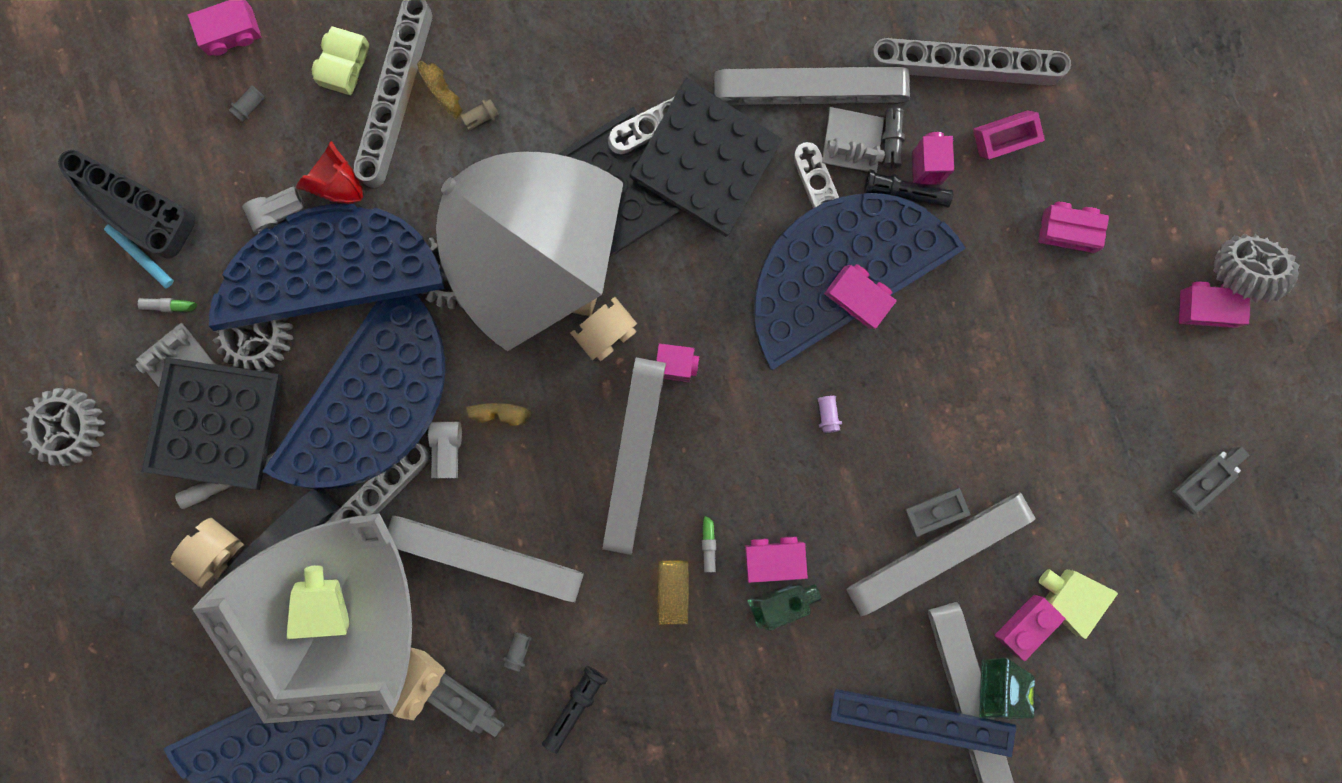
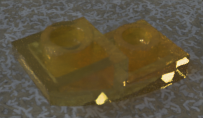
M419 60L417 66L429 90L439 104L457 119L463 112L458 103L460 98L446 88L448 85L443 78L444 72L432 62L427 65L422 60Z
M487 403L466 407L469 418L477 419L478 423L494 420V414L498 413L500 422H508L509 427L526 423L525 418L532 416L530 410L510 404Z
M658 561V624H688V561Z

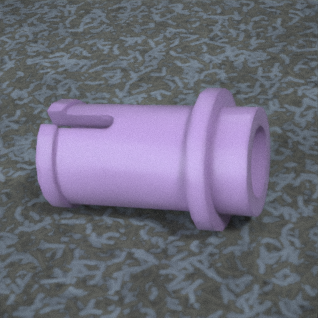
M836 396L818 398L821 416L819 428H822L823 433L840 431L842 421L838 419Z

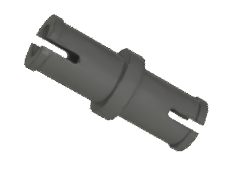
M893 108L885 110V133L882 135V142L885 143L883 166L886 168H891L892 157H894V168L902 166V143L905 141V134L902 133L904 110L901 108H896L895 119H893Z

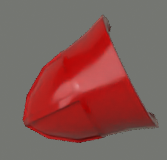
M332 141L328 144L325 152L309 174L302 176L295 187L332 202L351 204L360 202L363 199L362 186L359 179L348 164L349 162L340 154Z

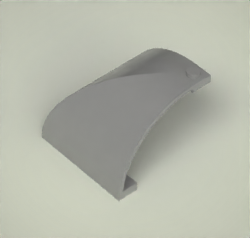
M513 152L495 155L476 162L454 178L450 177L444 182L441 188L443 195L439 205L436 224L437 245L443 270L463 309L473 322L496 344L509 351L602 295L623 187L622 181L596 166L571 157L543 152Z
M380 513L328 522L297 533L272 545L225 576L193 608L194 613L263 723L391 714L398 703L410 660L412 642L411 603L407 578L399 552ZM322 566L324 580L336 579L339 581L349 616V627L346 635L287 639L291 591L295 583L305 581L304 569L306 567Z

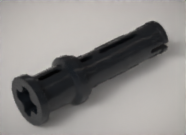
M869 169L864 185V193L892 195L945 206L946 208L950 207L953 199V190L904 181L896 174L886 176L877 174L872 169Z
M590 666L584 668L585 674L578 685L572 687L570 691L571 699L546 739L542 742V745L552 753L557 754L559 752V749L584 709L593 705L595 694L600 686L608 681L602 673Z

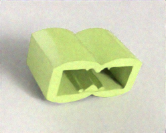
M332 26L329 32L325 33L322 38V54L313 63V79L319 86L351 95L356 87L360 69L365 62L369 43L362 35Z

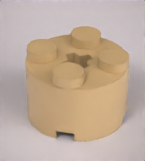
M616 297L611 299V302L614 304L612 307L608 308L606 304L581 323L579 326L583 330L579 334L576 330L570 333L592 360L597 357L601 362L614 351L611 347L613 343L618 339L624 343L637 332L633 328L637 324Z
M208 518L195 527L200 532H197L192 537L187 535L175 549L170 559L172 561L171 564L202 589L208 586L214 578L217 580L229 567L227 565L229 560L237 557L245 547L237 537L213 518Z

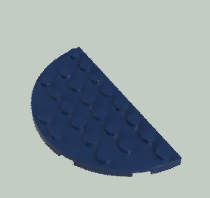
M877 193L849 195L822 203L796 219L776 240L767 254L756 284L754 296L755 330L759 346L770 370L775 369L855 319L824 294L844 266L852 265L854 267L856 264L861 266L870 274L868 278L876 285L878 282L884 284L893 292L891 294L893 295L965 250L966 248L959 237L944 221L941 222L936 216L928 212L926 208L910 200L892 195Z
M355 204L317 206L286 216L287 221L278 224L270 230L268 228L263 229L241 248L223 272L224 280L218 294L214 293L209 313V327L213 331H219L445 289L443 276L434 254L423 237L399 217L378 208H373V210L359 208Z
M416 294L381 300L375 303L264 468V473L280 481L303 488L338 489L365 482L382 474L403 459L416 446L435 416L445 380V354L439 329L428 308Z
M251 706L163 749L182 779L186 778L190 783H352L362 773L377 751L387 726L389 714L263 723L255 708Z

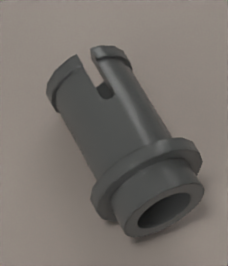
M251 85L235 104L233 102L230 104L232 107L229 111L241 122L245 119L249 120L251 112L266 97Z
M514 632L507 657H503L505 661L503 666L520 672L521 667H525L526 663L523 661L532 637Z

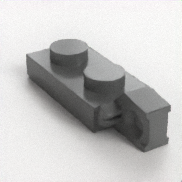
M1235 446L1227 453L1220 451L1214 454L1174 489L1172 493L1191 514H1197L1239 477L1238 473L1241 470L1238 465L1250 455L1242 446Z
M445 673L441 677L438 686L427 699L429 703L471 732L475 731L480 734L485 730L496 737L505 725L493 716L495 710L490 707L491 705Z

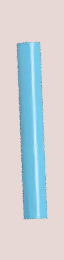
M109 224L105 226L104 231L164 288H168L173 284L174 280L133 241Z

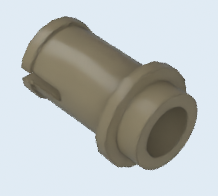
M483 99L482 104L461 114L469 131L490 119L496 120L495 116L499 115L491 99L488 101Z

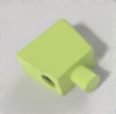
M322 566L306 567L304 569L305 581L295 583L291 591L287 639L346 635L349 627V616L339 581L336 579L324 580Z
M1048 569L1039 579V583L1050 591L1045 599L1066 618L1062 623L1073 634L1084 639L1089 636L1118 595L1114 590L1073 570L1066 569L1061 576H1058Z

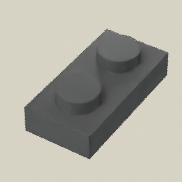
M955 488L904 509L916 537L971 515L960 488Z

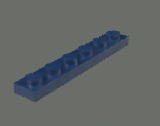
M838 689L834 692L830 721L1012 757L1016 724Z

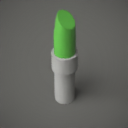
M173 298L138 299V308L140 310L189 312L197 307L195 302L173 300Z
M704 516L702 540L704 572H716L714 523L710 518Z

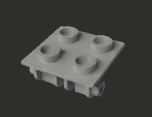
M830 107L822 163L866 172L872 169L877 173L878 161L882 162L885 151L880 150L884 118Z
M180 323L137 358L138 363L136 367L142 373L147 372L159 387L165 357L208 364L215 363L184 324Z

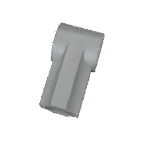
M294 186L268 198L258 197L252 199L242 206L254 234L260 233L265 228L270 230L277 226L278 222L285 220L286 216L306 209L301 195Z
M431 422L428 429L429 446L432 448L431 478H458V448H460L462 441L461 423Z

